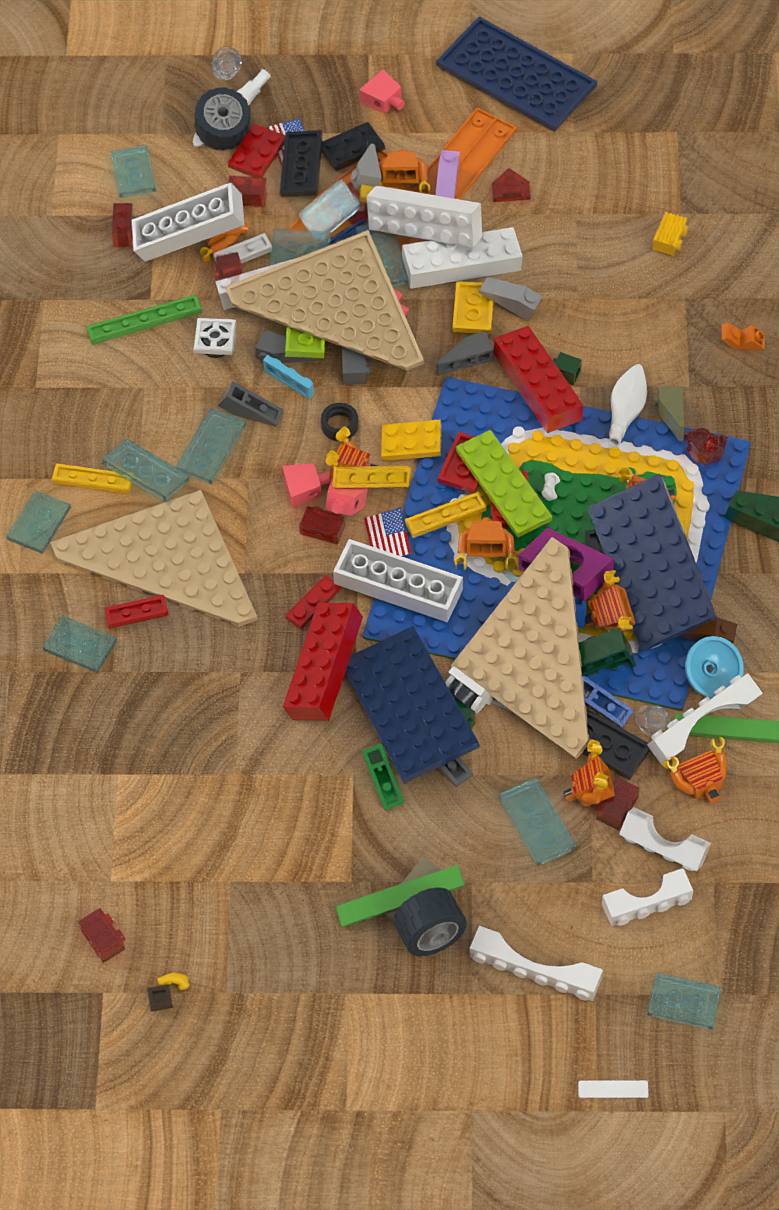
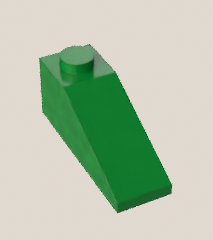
M381 743L363 750V756L384 809L387 810L405 803L383 744Z

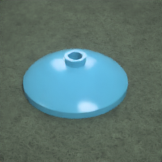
M710 636L700 639L690 648L685 661V671L689 683L695 691L704 697H715L714 692L723 685L726 688L731 685L729 681L739 674L743 677V660L738 649L730 641L722 637ZM707 666L710 667V672H707Z

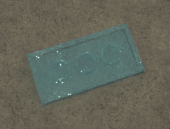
M369 224L356 226L357 234L369 230ZM369 230L392 286L408 284L409 279L397 235Z
M210 408L178 462L176 471L212 484L244 430L246 420Z
M126 439L102 459L103 465L163 501L169 499L184 486L190 477L129 439Z
M537 777L499 794V799L537 866L576 849L573 839Z

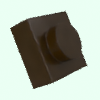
M169 984L147 988L151 1012L173 1008Z

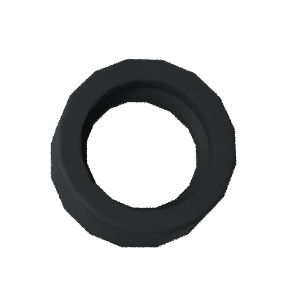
M340 402L327 406L321 414L323 433L328 438L338 441L336 433L340 429L331 427L328 421L333 416L345 415L351 419V424L347 426L350 430V435L347 438L353 437L358 430V414L351 405Z

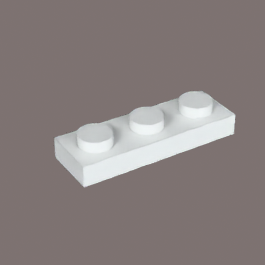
M265 233L215 252L213 253V258L219 269L224 271L272 252L273 247Z

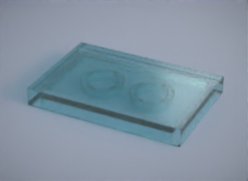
M147 145L110 151L119 198L156 192Z
M340 178L303 209L298 216L315 240L320 242L362 206Z
M274 230L270 265L302 257L329 246L330 231Z
M35 490L9 531L7 540L43 554L71 509V505Z
M62 615L44 644L43 651L98 673L117 639L114 636Z
M656 973L647 1015L713 1030L721 987Z

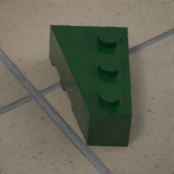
M736 490L724 518L779 542V497Z
M620 628L610 629L604 634L591 636L585 641L578 643L581 654V672L584 676L599 674L598 670L610 668L611 671L618 670L617 666L629 664L630 667L637 666L631 645Z

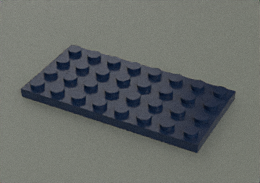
M480 16L436 60V66L554 132L597 87V81Z
M660 473L587 508L604 554L613 558L614 570L616 571L614 577H619L620 579L616 584L626 591L636 623L633 625V631L642 652L717 618L668 489Z
M414 626L350 656L345 675L404 784L480 748L476 736Z

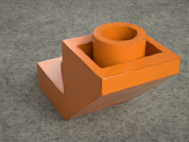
M729 322L722 324L721 340L733 349L760 351L765 349V333L754 325L739 330Z

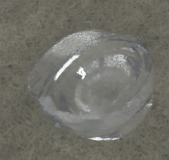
M231 47L219 49L212 58L213 74L221 80L232 79L242 65L239 52Z
M659 705L641 706L633 717L635 725L647 736H652L659 730L665 732L668 730L667 725L673 721L668 710Z

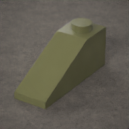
M659 386L658 394L654 396V406H658V414L679 441H683V387Z

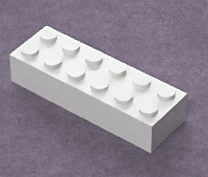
M228 183L132 219L134 252L146 262L243 226L244 213L241 192L232 183Z
M375 186L367 195L369 230L472 248L482 238L481 203L382 186Z
M514 227L482 232V238L473 248L432 240L402 245V262L410 289L521 271L523 256Z
M351 539L348 540L333 571L334 584L445 622L449 621L463 590V577Z

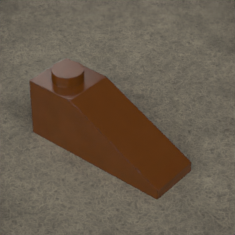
M716 618L677 637L697 642L706 637L717 636L733 644L737 624Z

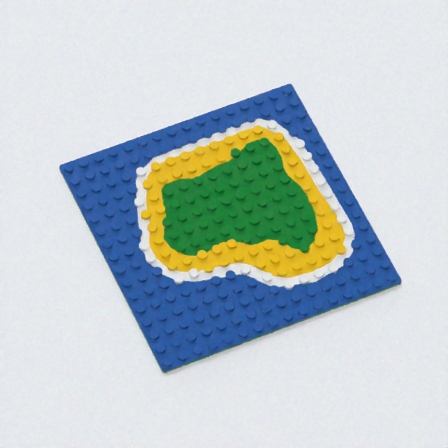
M451 377L445 378L432 420H441L442 424L441 456L419 458L402 510L411 554L402 557L463 577V590L448 622L374 598L364 628L363 638L380 642L414 626L429 654L455 660L524 573L519 570V561L516 569L514 563L509 562V568L506 570L505 562L508 558L507 555L506 557H470L465 554L467 568L464 570V562H459L457 569L455 567L454 560L459 556L457 550L460 535L471 527L473 521H481L486 517L492 520L490 498L480 484L476 492H479L486 505V511L412 538L405 524L406 518L473 494L438 483V476L458 432L476 437L491 430L520 471H527L530 486L552 515V521L518 538L510 527H503L514 538L515 554L513 555L517 560L518 554L547 528L586 545L585 531L595 530L587 508L626 489V483L628 482H620L619 478L622 474L618 473L623 467H628L632 474L645 479L660 473L667 489H674L676 500L672 502L710 600L712 599L731 521L724 518L736 490L739 491L750 449V442L684 427L683 441H679L666 423L636 417L628 426L620 446L613 448L608 444L612 422L611 411L583 406L582 421L547 433L519 392ZM547 473H555L560 479V482L555 485L554 489L557 498L551 501L546 500L541 493L546 483L544 476ZM570 561V568L572 573H574L581 565ZM603 585L586 600V615L592 613L590 601L595 598ZM584 623V628H578V643L585 641L591 636H598L606 632L599 629L596 625L588 627ZM628 629L623 634L631 645L637 666L621 665L617 666L618 670L611 671L610 668L598 670L599 674L585 676L613 696L681 711L684 709L690 685L685 671L686 656L696 642L675 637L642 652L633 629Z

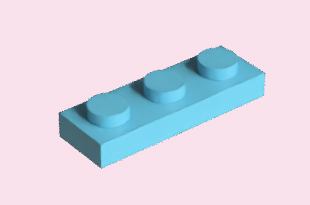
M267 355L263 359V367L266 373L309 400L314 395V384L309 378L299 375L293 368L283 365L277 358Z

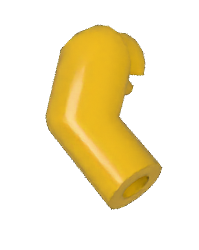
M176 972L157 978L159 986L178 984L180 990L187 989L190 986L189 978L184 974Z

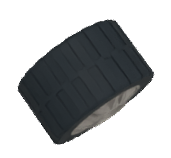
M217 87L203 94L196 104L194 121L196 134L201 142L216 150L233 149L239 146L249 131L251 113L248 101L240 92L238 93L236 90L229 89L228 87Z
M441 887L429 888L411 896L402 903L393 917V923L410 954L416 956H429L443 951L454 944L467 927V920L450 890Z

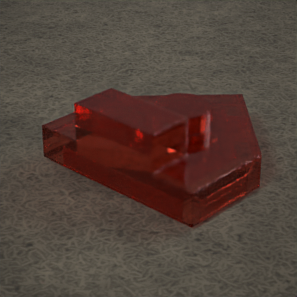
M508 168L492 183L493 202L530 200L529 181Z
M705 428L688 431L685 433L684 438L689 444L687 450L696 463L702 462L705 466L721 461L728 440L727 436L715 435Z

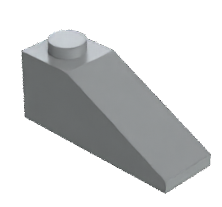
M370 144L358 162L356 169L351 173V181H353L354 189L360 190L361 184L373 187L380 184L382 178L375 144Z
M491 277L486 278L479 290L480 294L527 321L543 297L526 286Z

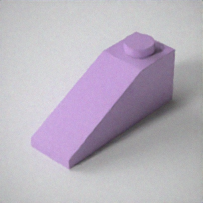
M441 150L436 196L455 199L460 167V152Z

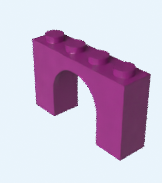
M547 528L518 554L519 570L525 572L547 542L553 537L570 550V561L581 565L572 573L573 595L580 600L586 601L605 582V572L614 571L613 558Z

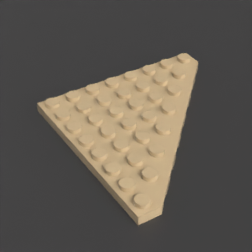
M369 230L225 287L233 307L324 339L406 371L425 364Z
M201 490L50 542L57 562L64 565L67 563L75 566L78 570L89 574L91 572L98 574L101 578L114 583L120 582L127 585L128 588L151 593L153 597L164 595L167 602L168 600L176 602L181 607L192 611H201L206 616L217 620H226L231 622V625L237 627L258 620Z
M551 537L455 659L451 667L455 666L483 687L492 698L578 759L587 747L590 739L584 701L585 692L581 672V654L578 644L579 635L572 587V569L570 568L569 559L570 550Z

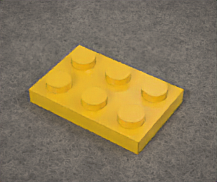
M456 282L452 332H486L491 334L494 301L479 293L483 283Z
M441 420L383 424L382 461L441 456Z

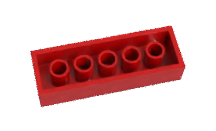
M529 326L494 338V356L547 433L582 421L583 403Z
M317 603L283 704V708L292 720H330L363 619V615L354 603Z

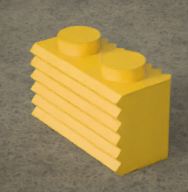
M665 212L653 239L652 250L671 256L675 255L676 250L680 251L683 242L681 240L682 236L686 237L689 228L686 225L687 218Z

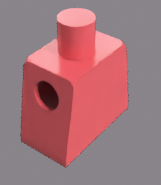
M383 69L359 90L360 102L382 113H386L392 107L399 111L405 105V101L401 99V86Z
M313 463L282 466L283 478L292 508L321 497V485L331 482L329 472L317 474L315 464Z
M331 479L326 500V510L333 511L336 514L341 513L353 516L365 507L368 488H334L332 486L333 479Z

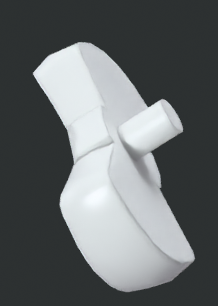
M547 473L544 476L546 483L541 493L546 500L551 501L557 498L554 489L555 485L560 482V479L555 473Z

